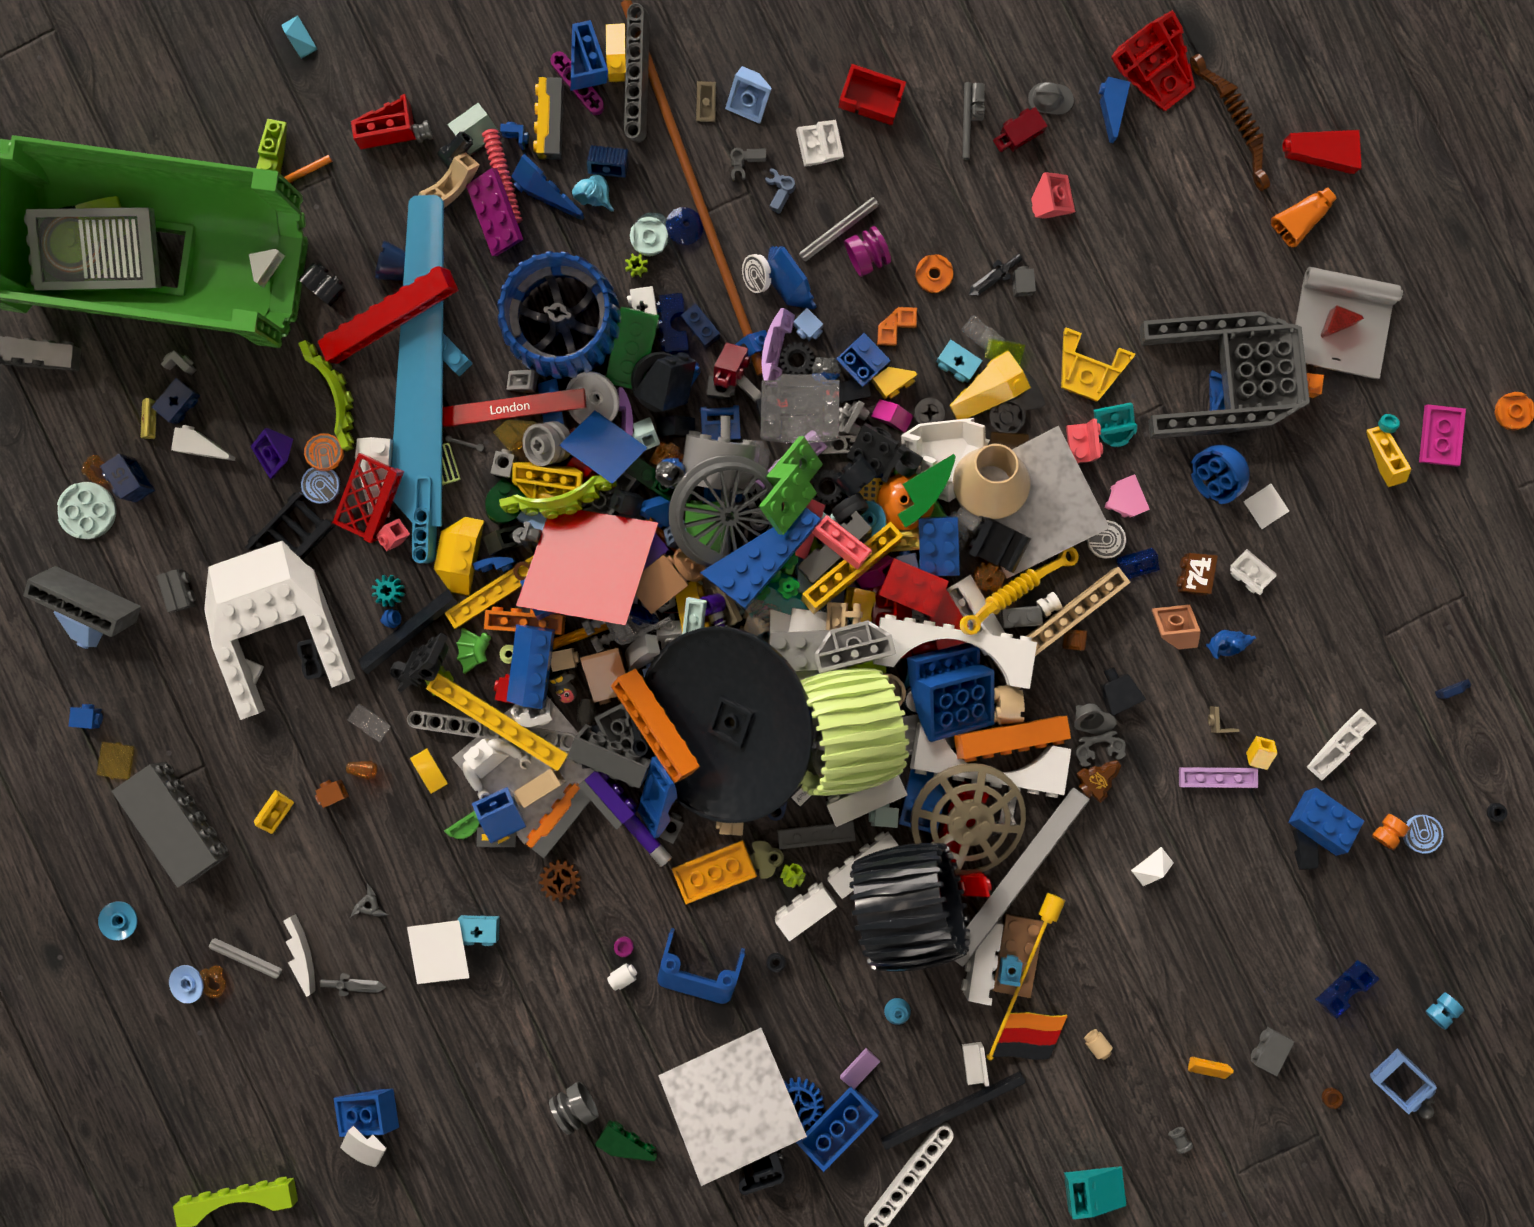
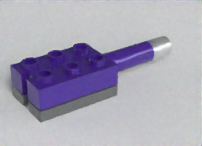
M594 771L578 785L617 830L623 824L660 867L664 866L672 858L635 815L637 811L635 808L637 806L630 797L628 799L623 794L624 789L618 783L614 784L609 775Z

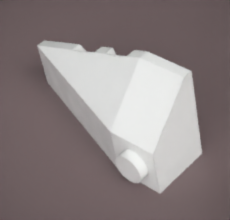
M372 437L358 438L355 459H357L358 453H363L391 467L393 440ZM362 459L360 465L362 471L371 470L368 461ZM383 468L376 470L380 480L386 478L387 470ZM372 472L364 475L368 485L376 482ZM378 485L369 487L373 498L379 496L380 490ZM364 489L363 491L366 501L370 500L366 490ZM371 502L367 503L369 514H372L373 507Z

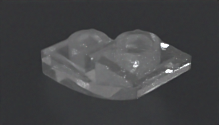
M972 315L961 329L964 334L992 355L995 354L1005 340L992 327L985 325L975 315Z

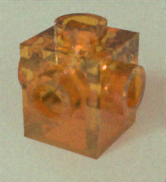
M661 442L650 462L656 466L663 459L679 458L681 462L684 455L678 451L680 448L670 442L667 445Z
M982 562L980 567H976L973 577L978 588L987 591L989 589L997 592L1006 575L1003 570L999 569V566L991 562L988 564Z

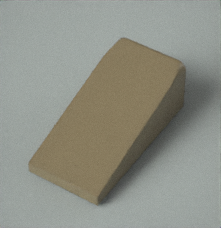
M697 81L696 121L715 122L716 82Z

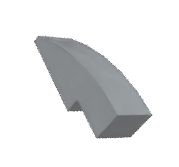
M644 634L626 649L624 658L627 673L651 663L654 657L660 654L657 635Z

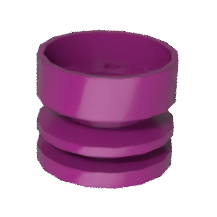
M875 226L869 228V233L866 230L862 232L863 241L857 235L844 241L849 259L860 277L873 272L872 262L878 268L883 266L882 262L885 265L891 263L888 245Z

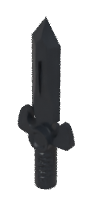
M1017 254L1005 264L997 260L993 264V268L1000 266V268L992 270L973 284L969 295H980L999 281L1002 274H1006L1002 279L1003 281L1009 280L1011 275L1008 270L1023 260L1022 257Z

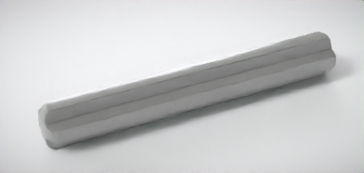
M216 938L212 939L209 944L211 950L275 979L282 972L280 967Z

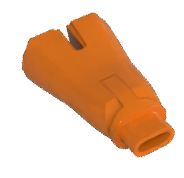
M1325 188L1323 191H1318L1271 218V226L1278 234L1287 229V232L1281 236L1288 246L1297 247L1332 206V202L1337 198L1329 188Z

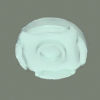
M645 217L639 219L632 226L630 240L638 253L645 256H653L662 252L666 247L668 233L665 225L660 220L653 217Z

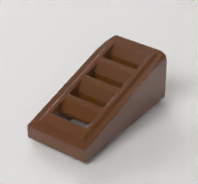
M1068 630L1064 633L1063 649L1085 650L1087 631Z

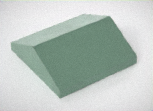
M479 103L447 124L455 136L460 131H464L473 139V145L467 151L470 156L486 145L483 141L482 133L489 129H497Z

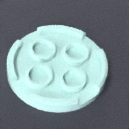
M81 482L69 486L61 494L57 503L58 521L61 527L68 534L76 538L94 539L100 537L112 527L115 521V500L106 488L96 483Z

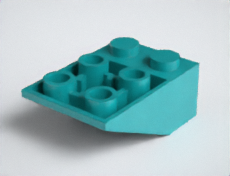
M1122 1166L1064 1172L1068 1212L1072 1219L1091 1218L1126 1206Z

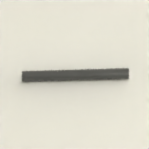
M971 82L964 83V160L970 159Z

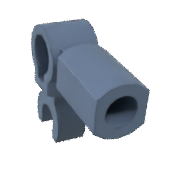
M770 169V173L775 177L773 179L766 177L765 182L769 185L776 184L780 189L774 196L769 208L780 214L789 198L788 194L793 193L795 190V181L790 176H780L775 169Z

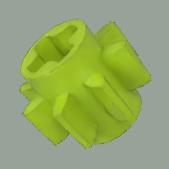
M632 253V258L625 260L629 265L625 270L626 272L631 271L632 278L635 275H639L642 278L641 274L648 272V269L644 267V265L648 264V261H642V254L634 256ZM637 263H639L640 267H636V269H634L633 264L637 265Z
M794 863L790 867L785 865L780 878H783L784 884L792 888L796 884L801 886L806 875L803 873L802 867Z

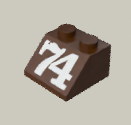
M1195 553L1184 554L1180 561V568H1182L1181 576H1178L1177 579L1178 592L1198 596L1211 594L1218 556Z

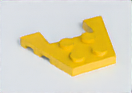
M1065 328L1063 331L1061 388L1097 402L1134 358L1135 353L1118 348L1112 366L1076 353L1075 350L1082 333Z

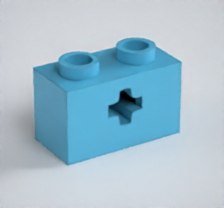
M950 339L936 362L943 371L948 372L949 370L955 374L954 377L958 381L968 383L983 360ZM958 359L961 360L960 365L956 366V361Z
M461 915L458 918L464 945H474V942H479L483 946H492L499 940L500 916ZM477 927L482 931L480 935H478L477 931H474Z

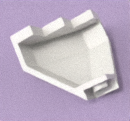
M974 418L918 424L901 435L902 444H906L905 447L923 457L916 470L917 474L922 473L952 454L956 456L950 478L938 497L947 502L956 498L952 481L954 470L959 461L971 451L987 446L990 441L985 438V426L975 423Z

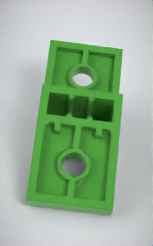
M799 436L766 476L773 489L759 507L780 535L786 533L817 494L809 481L823 464L804 436ZM800 459H801V461H802V466H801V468L799 467V465H800V462H799ZM782 502H784V509H783V511H781V509H782V505H781Z

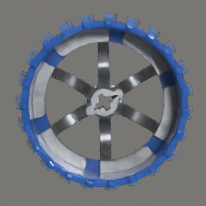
M547 251L545 254L532 255V258L524 262L521 261L518 267L508 274V279L501 287V296L497 303L499 312L498 324L502 330V337L506 345L510 346L511 353L517 359L522 360L524 366L530 370H536L538 374L545 377L552 375L555 379H563L564 377L576 378L580 373H588L598 365L601 366L605 358L611 355L614 349V338L618 339L620 333L619 326L617 325L618 322H621L620 306L611 283L595 265L580 256H572L568 252L554 253ZM556 278L577 279L586 285L588 292L576 306L568 308L563 304ZM547 281L553 295L554 304L550 307H544L545 314L526 308L523 305L526 297L530 295L532 290ZM595 298H597L600 309L598 328L585 325L575 319L588 308ZM519 315L550 325L549 332L538 344L532 346L524 337L519 323ZM570 329L594 336V338L583 348L576 351ZM561 332L568 354L566 356H555L543 353Z

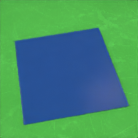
M596 410L559 445L612 484L647 449L645 445Z

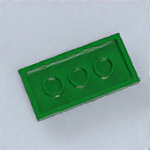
M621 306V322L617 323L620 333L618 339L614 338V349L610 356L606 377L613 385L632 389L631 376L633 369L640 359L651 353L659 315Z

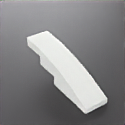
M1362 709L1358 710L1319 751L1307 768L1320 780H1323L1350 755L1349 752L1363 739L1362 736L1376 724L1375 720Z
M295 914L283 921L292 936L291 939L286 941V944L295 958L288 962L307 997L315 992L314 967L305 933Z

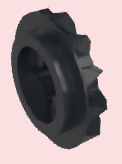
M934 398L921 400L914 412L916 422L923 424L943 421L945 409L942 403ZM929 406L931 412L938 413L932 415L930 421L927 415L922 414L924 412H927Z

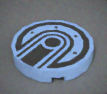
M312 467L302 477V492L311 502L319 504L329 503L339 494L340 478L333 470L318 471Z
M1415 815L1407 821L1406 825L1410 827V830L1403 839L1410 849L1422 854L1431 853L1441 845L1444 837L1443 828L1434 817Z

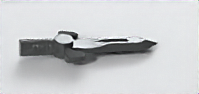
M341 973L340 980L321 979L320 987L339 989V996L349 994L343 988H347L349 991L378 993L386 988L379 981L358 979L345 981L344 979L350 978V975L346 973Z

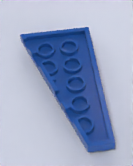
M806 507L784 535L778 534L773 527L700 573L746 610L813 532L814 528L820 523L821 518Z

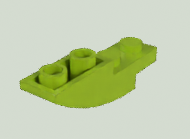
M267 119L258 149L260 157L257 169L281 173L287 135L286 122Z

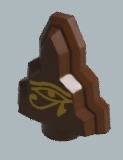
M1114 760L1106 762L1101 767L1092 766L1089 769H1081L1076 773L1082 782L1078 787L1086 797L1090 798L1093 796L1099 803H1102L1108 797L1107 792L1112 787V780L1118 775L1121 764Z

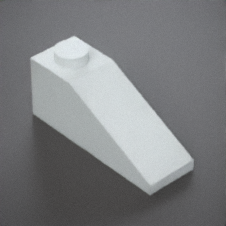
M182 425V428L175 427L171 450L178 453L235 461V457L202 433L195 431V427Z

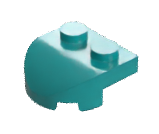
M1131 402L1094 410V419H1097V423L1101 427L1099 437L1110 446H1124L1129 443L1133 434H1136L1137 424L1135 423L1134 408Z

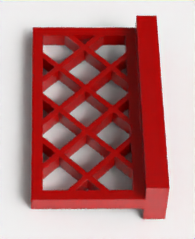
M358 453L332 523L363 537L369 543L378 541L376 535L385 524L404 471L390 467L363 453ZM362 459L368 461L371 470L362 471L360 466ZM383 468L388 471L385 479H379L377 469ZM372 472L376 482L368 485L364 475ZM357 477H361L364 487L356 490L354 480ZM378 485L380 494L373 498L369 487ZM365 489L370 500L361 502L358 492ZM354 494L357 505L350 507L347 499L349 495ZM371 502L373 512L367 515L363 505ZM359 507L363 517L355 520L351 509ZM346 511L351 520L347 524L339 521L342 513ZM364 519L367 526L365 532L359 530L356 522Z

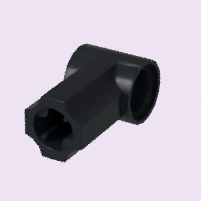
M460 131L449 144L443 146L437 152V155L449 169L454 157L470 149L473 145V139L464 131Z
M631 719L630 722L635 740L632 745L634 753L638 756L654 753L633 719Z

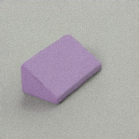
M865 1048L840 1075V1079L855 1089L880 1063V1060Z

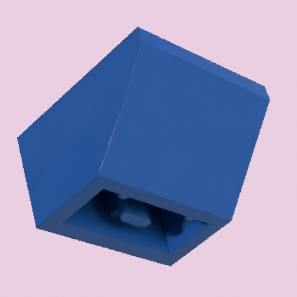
M865 333L836 359L862 387L882 372L891 361Z
M508 787L472 803L478 821L491 844L526 827L514 794Z

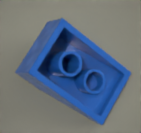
M393 1089L373 1090L334 1098L339 1137H345L348 1130L353 1126L363 1136L384 1135L399 1128Z

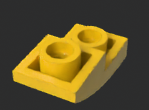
M428 749L410 758L430 793L448 784Z

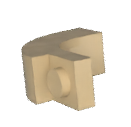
M466 152L454 157L446 174L436 184L419 192L418 195H437L443 199L445 208L465 190L466 185L471 182L476 174L479 164Z

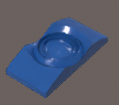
M657 756L651 759L638 813L653 837L658 838L671 821L668 812L671 805L677 799V791L668 773Z

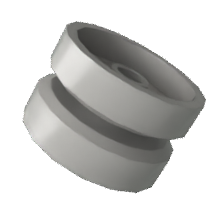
M558 421L533 424L527 428L522 440L526 457L536 466H548L567 460L570 453L559 445L570 435V432L564 424Z

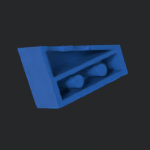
M591 20L572 24L570 91L607 83L608 68Z

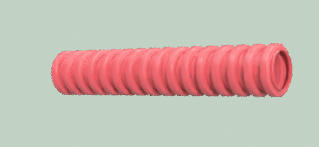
M489 129L482 133L483 141L486 143L485 148L488 149V160L491 161V167L498 169L518 224L522 221V217H520L521 213L518 211L519 206L516 205L518 201L515 199L516 194L513 193L515 190L512 188L513 183L510 182L511 177L509 176L510 172L507 170V161L504 159L505 154L502 153L504 149L501 147L502 142L499 141L501 139L498 135L499 131L497 129Z

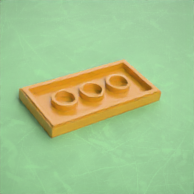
M743 840L672 868L685 904L757 877Z

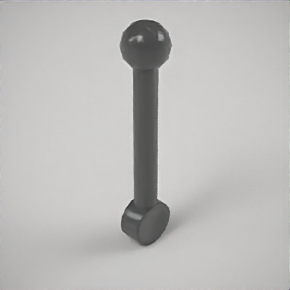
M451 435L445 437V441L448 443L455 442L476 448L479 452L484 450L482 444L476 445L452 438Z

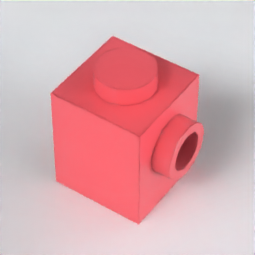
M397 519L384 525L376 537L385 550L389 551L401 545L410 533L401 520Z

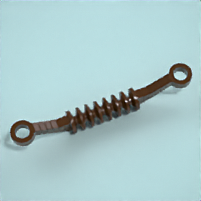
M1200 54L1192 56L1190 64L1193 71L1216 87L1220 94V99L1227 98L1224 106L1231 104L1227 111H1235L1231 116V119L1238 118L1234 123L1235 126L1242 124L1238 132H1246L1242 139L1249 137L1245 144L1252 153L1253 180L1260 191L1269 188V178L1262 170L1264 134L1256 135L1260 127H1252L1256 120L1249 121L1253 114H1245L1249 109L1248 106L1241 107L1245 100L1238 101L1242 94H1234L1238 87L1208 70Z

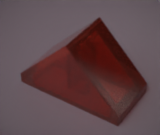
M1336 305L1329 311L1321 337H1327L1353 326L1364 318L1358 313Z

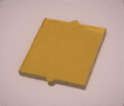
M102 742L97 775L110 777V779L128 780L130 778L135 746L122 745L120 742Z

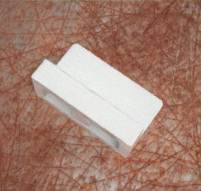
M982 1043L962 1044L967 1084L984 1083L985 1087L989 1086L985 1051Z

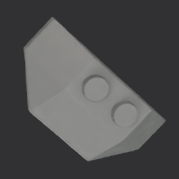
M867 620L830 630L815 652V658L819 673L879 660L896 654L892 635Z

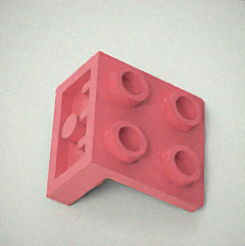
M1092 419L1086 424L1066 426L1068 445L1077 463L1093 462L1101 457L1103 445L1099 443L1101 427L1097 423V419Z

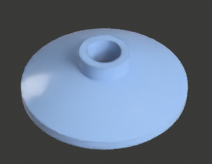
M181 965L175 968L169 978L170 990L173 996L180 1002L193 1003L201 997L204 988L203 979L200 973L192 966Z

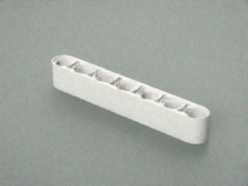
M947 1122L934 1127L865 1217L864 1227H868L871 1223L878 1224L877 1227H887L953 1140V1132ZM941 1130H948L946 1136L939 1135ZM930 1145L937 1146L933 1152H929L927 1148ZM918 1161L925 1162L922 1167L915 1166ZM907 1176L913 1177V1180L909 1183L903 1181ZM894 1192H900L901 1196L898 1198L892 1197V1194ZM884 1207L890 1209L888 1213H881L880 1210Z

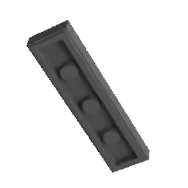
M849 821L838 827L831 823L777 830L779 850L856 841L854 821Z

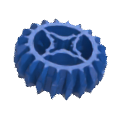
M800 1077L797 1078V1082L790 1078V1084L786 1081L784 1083L788 1093L795 1091L794 1096L791 1097L794 1107L799 1096L800 1105L797 1114L805 1131L806 1124L811 1128L813 1125L812 1120L816 1122L818 1120L817 1116H822L820 1109L824 1108V1103L821 1102L823 1096L818 1095L820 1093L819 1088L814 1089V1082L808 1086L807 1078L803 1083H801ZM801 1091L808 1093L813 1101L803 1098ZM812 1109L809 1114L800 1118L803 1111Z

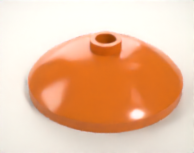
M900 473L890 477L886 483L884 482L878 492L877 504L883 508L886 514V523L891 522L898 530H913L919 527L918 519L905 528L897 515L914 505L902 484L917 476L916 474L911 477H905ZM904 496L908 498L906 503L901 502V498ZM934 504L921 517H930L934 510Z

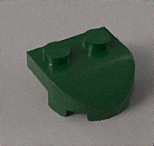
M504 477L488 492L485 510L486 515L492 522L498 525H511L518 521L517 516L521 510L516 513H506L500 507L499 499L513 495L526 496Z

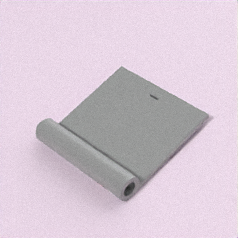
M1308 267L1303 279L1295 325L1302 327L1306 365L1380 379L1392 307L1402 298L1403 290H1401V286Z

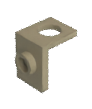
M1210 706L1208 724L1211 726V732H1240L1237 728L1220 729L1219 707Z

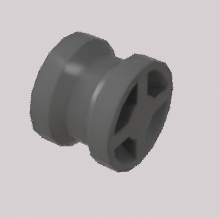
M428 120L423 121L420 125L417 123L412 125L418 143H422L425 139H434Z

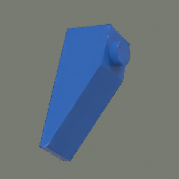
M1108 77L1105 83H1101L1098 93L1101 95L1100 105L1110 143H1114L1118 137L1130 86L1129 81Z

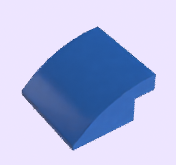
M964 643L907 657L913 701L920 723L930 742L994 725V670L980 664V648L970 643Z

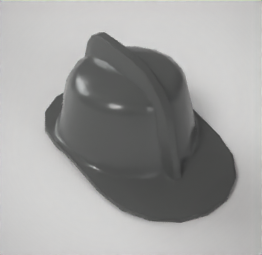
M1052 82L1035 85L1030 90L1028 96L1031 108L1036 107L1041 113L1064 114L1072 108L1074 103L1073 94L1068 87Z
M1096 704L1076 706L1074 727L1077 730L1099 735L1111 731L1116 726L1115 717L1103 712Z

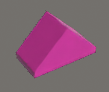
M879 399L871 417L906 433L913 415L898 404Z

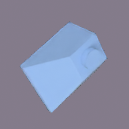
M742 66L735 74L725 109L760 124L772 88L759 73Z
M56 611L53 612L69 637L77 641L78 646L85 649L97 647L103 633Z

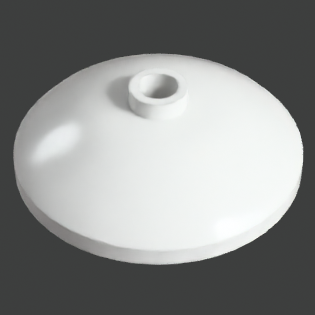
M590 371L588 373H580L576 378L571 379L566 390L585 389L587 408L569 410L571 416L579 424L594 410L611 422L615 419L619 410V397L615 386L607 377Z

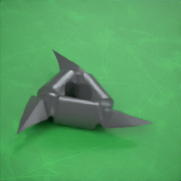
M368 883L367 895L355 905L351 917L359 912L373 916L388 915L378 909L376 894ZM366 902H370L372 907L367 908L365 906Z

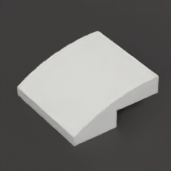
M836 120L822 121L816 125L802 126L796 129L804 167L831 162L844 157Z
M792 608L789 632L826 630L827 613L818 611L813 614L810 610Z
M354 1126L348 1130L340 1147L352 1158L373 1167L379 1164L386 1150V1147L374 1135L366 1139Z

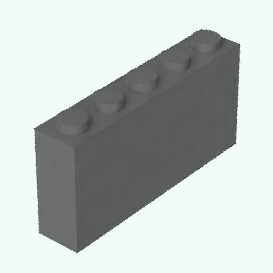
M57 566L29 578L23 595L109 637H113L137 623L141 609L140 605Z

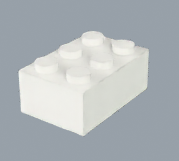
M822 882L819 885L814 883L807 889L808 892L805 895L799 894L792 900L793 903L790 906L786 907L784 905L776 911L775 923L788 941L794 939L837 907L834 898Z

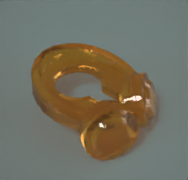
M99 455L88 457L86 462L82 464V475H86L89 480L96 484L108 483L105 478H97L95 471L90 468V465L101 468L100 466L105 462L100 459Z
M212 966L209 970L205 968L200 972L204 984L203 992L211 998L220 997L226 988V982L222 976L223 969L220 966ZM209 977L219 983L220 988L218 990L209 988Z

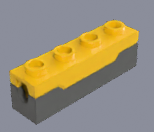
M539 77V84L535 86V93L538 96V103H535V115H538V121L534 122V132L537 134V141H534L533 144L534 152L537 153L539 159L562 160L564 82L562 78Z

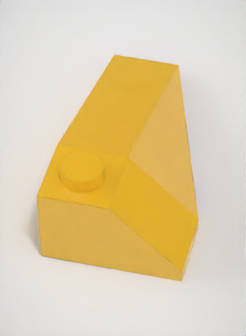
M1006 351L987 364L984 371L974 378L975 380L972 384L965 388L950 404V408L956 420L967 419L1015 398L1031 387L1021 367L1011 353Z

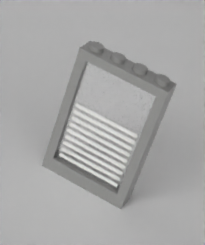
M153 208L26 209L24 222L28 226L26 241L27 245L30 246L31 254L28 259L33 271L31 284L34 286V290L161 288Z

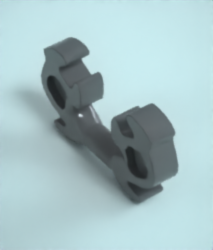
M1108 731L1093 737L1084 736L1077 740L1083 743L1075 749L1074 753L1079 760V765L1090 766L1091 763L1086 760L1089 757L1095 759V753L1089 747L1093 744L1108 742L1110 745L1106 747L1107 754L1112 756V752H1116L1117 755L1114 758L1118 760L1126 755L1125 741L1112 737L1117 734L1116 731Z

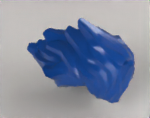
M1221 630L1211 638L1206 647L1211 651L1215 659H1219L1220 655L1232 657L1243 651L1256 637L1245 635L1240 631Z

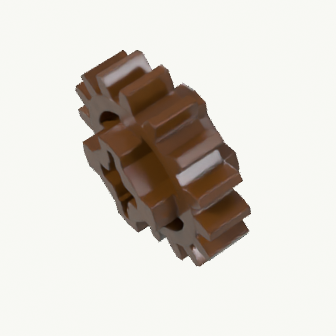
M560 859L557 860L556 864L551 861L549 863L550 868L548 866L543 868L546 873H540L539 875L543 878V880L539 881V884L544 885L541 892L547 891L545 897L553 896L552 901L559 898V901L563 902L564 897L570 900V893L576 895L575 888L579 889L581 886L577 883L581 880V877L576 876L579 870H573L574 863L568 866V860H565L563 864H561ZM555 869V875L548 878L549 873ZM564 869H566L571 875L565 873ZM559 876L562 880H564V882L561 885L558 881L556 882V879ZM572 884L570 890L565 892V886ZM549 886H552L554 889H556V892L553 891Z

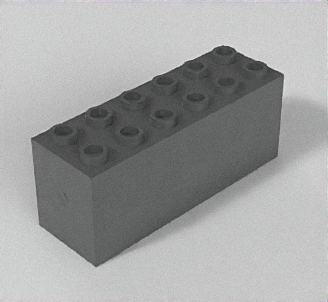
M166 762L149 764L113 789L112 793L178 888L193 882L229 857V854L227 853L226 845L216 837L215 829L205 821L206 816L195 806L193 797L184 790L185 786L182 781L173 774L174 770L171 765Z

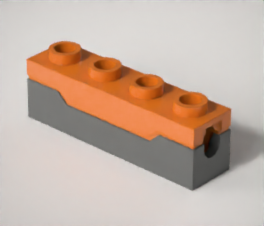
M577 782L573 785L570 783L563 791L565 796L553 803L551 806L552 812L549 815L545 814L539 821L540 827L537 830L533 829L527 836L529 840L526 845L542 858L548 855L591 801L578 786L579 783Z

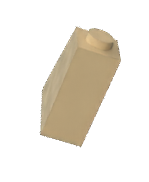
M551 768L514 791L516 794L514 798L519 806L522 805L525 808L566 781L560 771Z

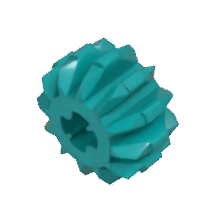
M382 575V581L380 579L375 580L378 586L372 585V589L376 590V592L372 593V596L377 597L375 602H382L383 607H387L388 603L391 607H394L395 601L397 603L401 602L398 596H405V593L400 592L405 586L399 585L401 579H395L394 575L389 577ZM386 587L392 589V592H389L390 595L385 594V590H388Z

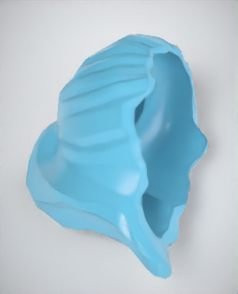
M593 175L589 179L577 182L572 190L574 199L582 205H602L611 212L614 211L609 201V187L603 176Z

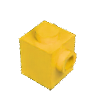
M1256 736L1246 752L1249 765L1268 770L1277 755L1275 742Z

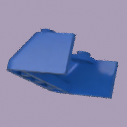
M671 928L657 976L659 985L720 1004L729 1002L738 980L745 949L741 948L735 971L723 970L718 975L717 981L679 970L681 966L679 957L668 953L675 931L674 928Z

